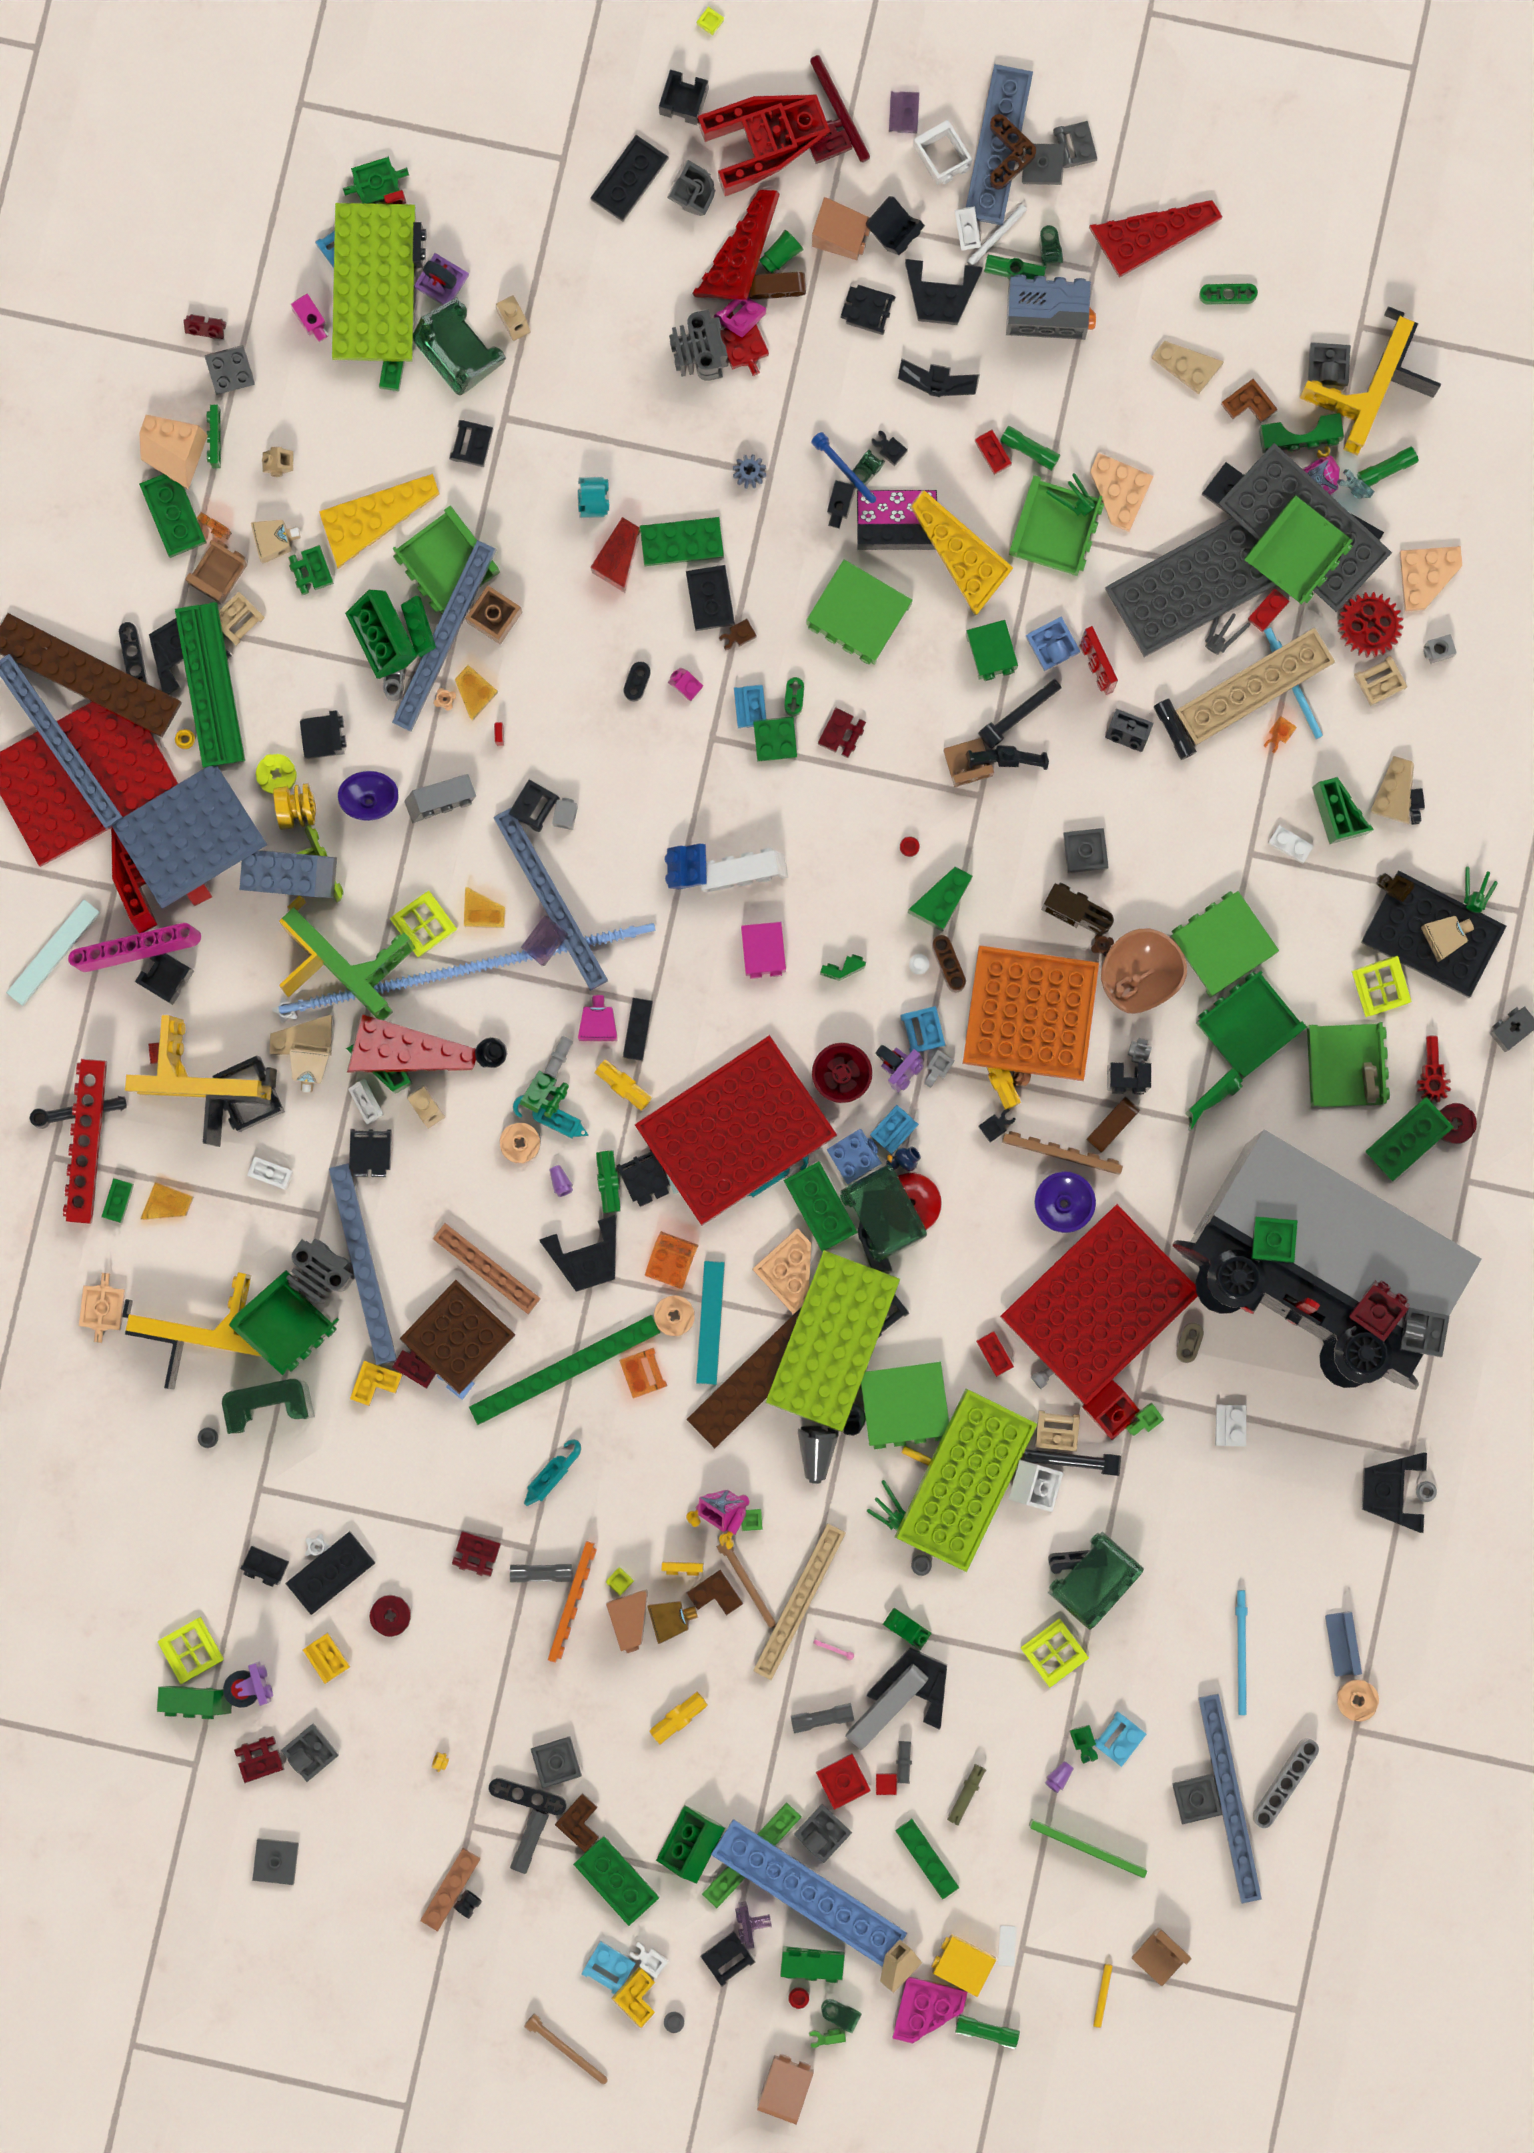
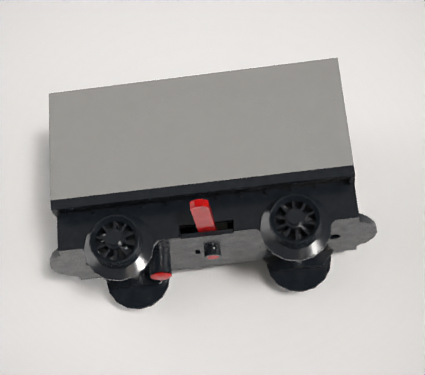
M1265 1129L1246 1143L1193 1233L1194 1236L1191 1241L1176 1240L1173 1243V1247L1182 1254V1257L1199 1267L1195 1281L1196 1293L1200 1302L1206 1308L1219 1314H1229L1239 1309L1254 1314L1261 1303L1284 1317L1291 1324L1303 1328L1323 1341L1319 1355L1320 1368L1324 1376L1331 1383L1342 1388H1355L1364 1383H1372L1382 1377L1414 1390L1419 1386L1413 1372L1424 1354L1400 1350L1405 1315L1385 1341L1349 1317L1375 1280L1377 1282L1381 1280L1386 1282L1391 1287L1390 1291L1394 1294L1401 1293L1408 1298L1407 1303L1410 1304L1409 1308L1450 1315L1482 1260L1480 1257ZM1256 1216L1298 1220L1294 1263L1251 1259L1254 1218Z

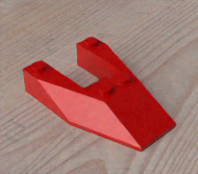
M817 95L753 96L698 116V125L705 142L744 129L754 155L752 159L718 170V179L724 196L742 191L779 172L830 133Z
M111 827L112 880L130 921L138 933H143L158 925L141 888L146 882L113 827ZM206 883L186 894L194 906L212 898Z

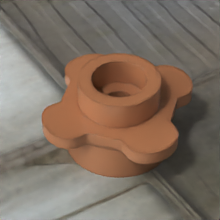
M1015 1072L1013 1075L1014 1086H1026L1030 1081L1031 1074Z

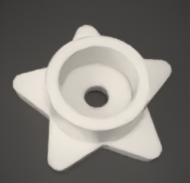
M282 997L280 1004L272 1009L273 1012L279 1014L280 1023H284L288 1018L297 1019L295 1011L284 1014L279 1012V1006L296 1002H288Z
M323 1534L318 1535L315 1539L306 1538L308 1549L305 1555H315L317 1558L331 1547L324 1543Z

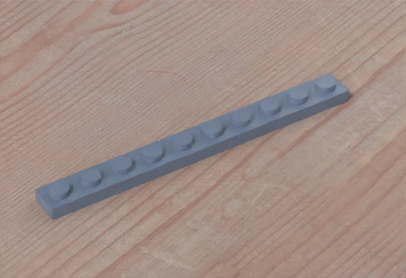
M477 540L433 634L436 648L422 657L392 723L410 732L412 731L495 555L496 548Z
M8 654L0 660V677L106 829L110 828L123 819L122 815L12 656Z
M509 808L493 818L591 991L608 982V979L518 819L509 815L511 810Z
M349 1163L329 1168L376 1365L397 1361Z
M1219 1694L1198 1697L1240 1902L1247 1903L1262 1900Z

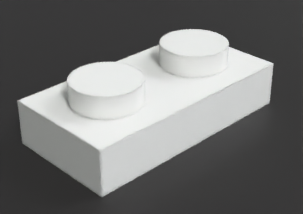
M975 206L956 209L955 216L961 251L980 248L981 241Z
M1280 825L1268 842L1271 846L1302 864L1314 847Z
M365 1079L348 1089L366 1124H370L384 1115Z
M254 1157L247 1176L286 1190L293 1171Z

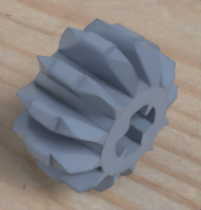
M753 454L751 459L744 455V461L737 459L738 465L733 466V470L736 472L733 474V477L738 479V485L744 483L745 489L748 488L749 484H752V488L755 489V482L762 484L763 480L761 478L766 477L764 472L766 465H760L762 463L761 458L755 461V455ZM749 468L753 469V472H751L750 475H747V471L749 470Z

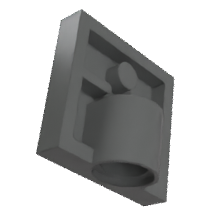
M1311 342L1308 380H1315L1323 385L1348 386L1351 345Z
M244 345L205 355L216 395L255 385Z
M1409 1308L1405 1315L1400 1350L1443 1357L1450 1316Z
M314 1723L281 1750L292 1768L306 1782L339 1756V1753Z
M821 1804L794 1835L812 1854L825 1863L852 1834V1831L828 1808Z

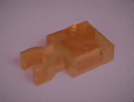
M202 512L198 515V521L212 530L211 534L219 539L222 537L227 540L232 534L229 528Z
M1280 716L1269 731L1273 735L1272 739L1267 740L1264 747H1267L1269 743H1274L1275 748L1272 752L1275 754L1279 747V742L1282 741L1286 744L1297 727Z

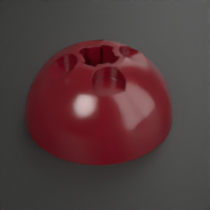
M835 1043L827 1046L817 1055L812 1067L813 1083L818 1092L830 1101L836 1103L852 1102L860 1098L868 1090L872 1080V1065L868 1056L859 1047L849 1043Z

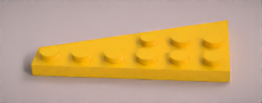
M433 474L319 511L337 568L342 567L345 562L357 556L368 545L370 546L402 520L407 519L414 511L422 508L437 497L439 491Z
M923 490L910 507L974 615H977L1009 575L1013 567Z

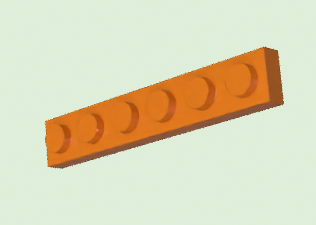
M589 1541L585 1543L548 1657L549 1661L556 1663L557 1659H562L565 1647H562L564 1639L568 1640L571 1628L568 1625L570 1619H575L578 1610L574 1606L577 1599L581 1600L584 1591L581 1585L583 1579L587 1580L590 1573V1568H587L589 1560H594L597 1551L594 1548L595 1543Z

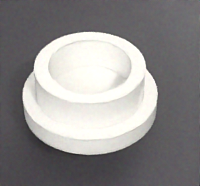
M916 954L910 959L909 967L915 974H924L929 969V960L925 955Z

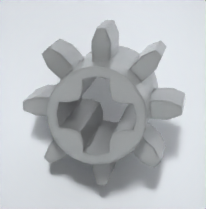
M1139 1038L1137 1042H1131L1128 1055L1132 1056V1062L1142 1063V1060L1148 1061L1152 1048L1147 1045L1148 1040Z

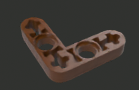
M1001 114L992 117L990 130L1012 153L991 173L990 184L998 190L1006 187L1035 158L1036 154L1035 145ZM995 121L998 123L1003 122L1002 127L1007 130L1004 135H1002L1004 130L1000 126L995 127ZM1009 134H1016L1019 140L1016 143L1009 142L1007 139ZM1023 149H1031V155L1026 154L1021 161L1020 157L1023 155ZM1010 161H1015L1019 167L1016 170H1010L1007 164ZM1005 171L1006 174L1003 176L1002 183L1000 181L996 183L995 176L1000 177Z

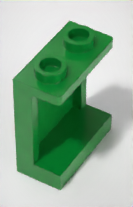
M1005 620L966 630V638L971 647L979 680L989 681L996 678L995 675L1003 673V676L1015 673L1014 670L1018 668V662Z

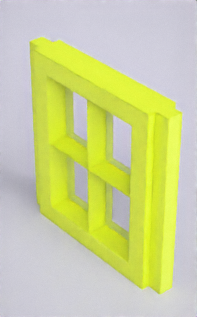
M430 891L422 894L390 918L400 934L405 933L411 939L415 947L413 952L418 958L457 930ZM423 903L426 904L433 914L425 921L416 911V908ZM411 912L421 923L412 930L403 919ZM435 918L444 929L437 936H434L426 925ZM422 927L431 937V940L424 945L421 944L414 934Z
M1398 956L1351 971L1365 1017L1412 1002ZM1389 966L1393 981L1383 984L1379 969ZM1375 971L1379 985L1368 989L1364 974ZM1395 984L1399 999L1388 1002L1384 988ZM1380 989L1384 1004L1374 1007L1370 992Z
M201 1617L157 1641L180 1684L185 1683L224 1660ZM195 1629L201 1643L191 1647L184 1634ZM181 1636L188 1650L178 1655L171 1641ZM204 1646L210 1660L201 1665L194 1651ZM191 1654L197 1667L187 1673L180 1659Z
M1060 1618L1020 1647L1049 1688L1089 1659ZM1061 1632L1067 1641L1055 1650L1049 1643V1640ZM1043 1644H1046L1052 1653L1039 1662L1033 1652ZM1070 1644L1076 1654L1064 1662L1058 1653ZM1055 1656L1061 1665L1048 1674L1042 1665Z

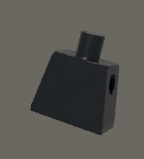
M835 480L827 513L831 515L828 526L840 529L842 518H848L856 490L855 485ZM838 503L843 504L842 510H836Z

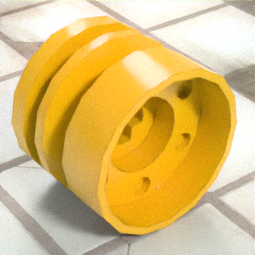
M309 783L303 784V793H301L299 785H295L293 795H291L287 786L274 788V804L280 830L294 828L295 819L297 818L301 827H305V817H307L309 825H315L316 804Z

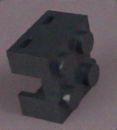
M670 69L659 103V115L672 118L673 115L685 118V122L698 125V116L701 115L709 90L708 80L696 77L695 85L683 82V73Z
M166 953L152 956L149 958L155 962L148 974L141 971L135 982L173 1005L180 995L177 993V990L184 980L188 982L194 970Z
M1110 1062L1107 1066V1090L1112 1091V1094H1124L1128 1090L1132 1091L1134 1095H1144L1151 1088L1152 1063H1138V1066L1134 1068V1077H1124V1063Z

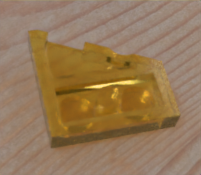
M469 665L455 678L468 715L473 721L498 694V691Z
M465 887L464 927L505 928V907L473 891L471 888Z
M155 1182L141 1219L187 1216L194 1197Z

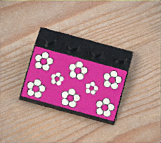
M857 490V550H936L910 507L923 490H870L876 497L875 503H870ZM925 490L937 501V490Z

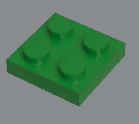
M793 716L753 721L757 762L797 757Z
M1256 1216L1254 1218L1251 1259L1294 1263L1298 1220Z

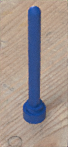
M823 432L816 434L811 441L812 445L817 450L824 451L870 503H875L876 497L829 446V438Z

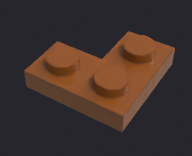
M1254 379L1221 402V405L1232 419H1235L1249 408L1260 423L1264 422L1278 410Z

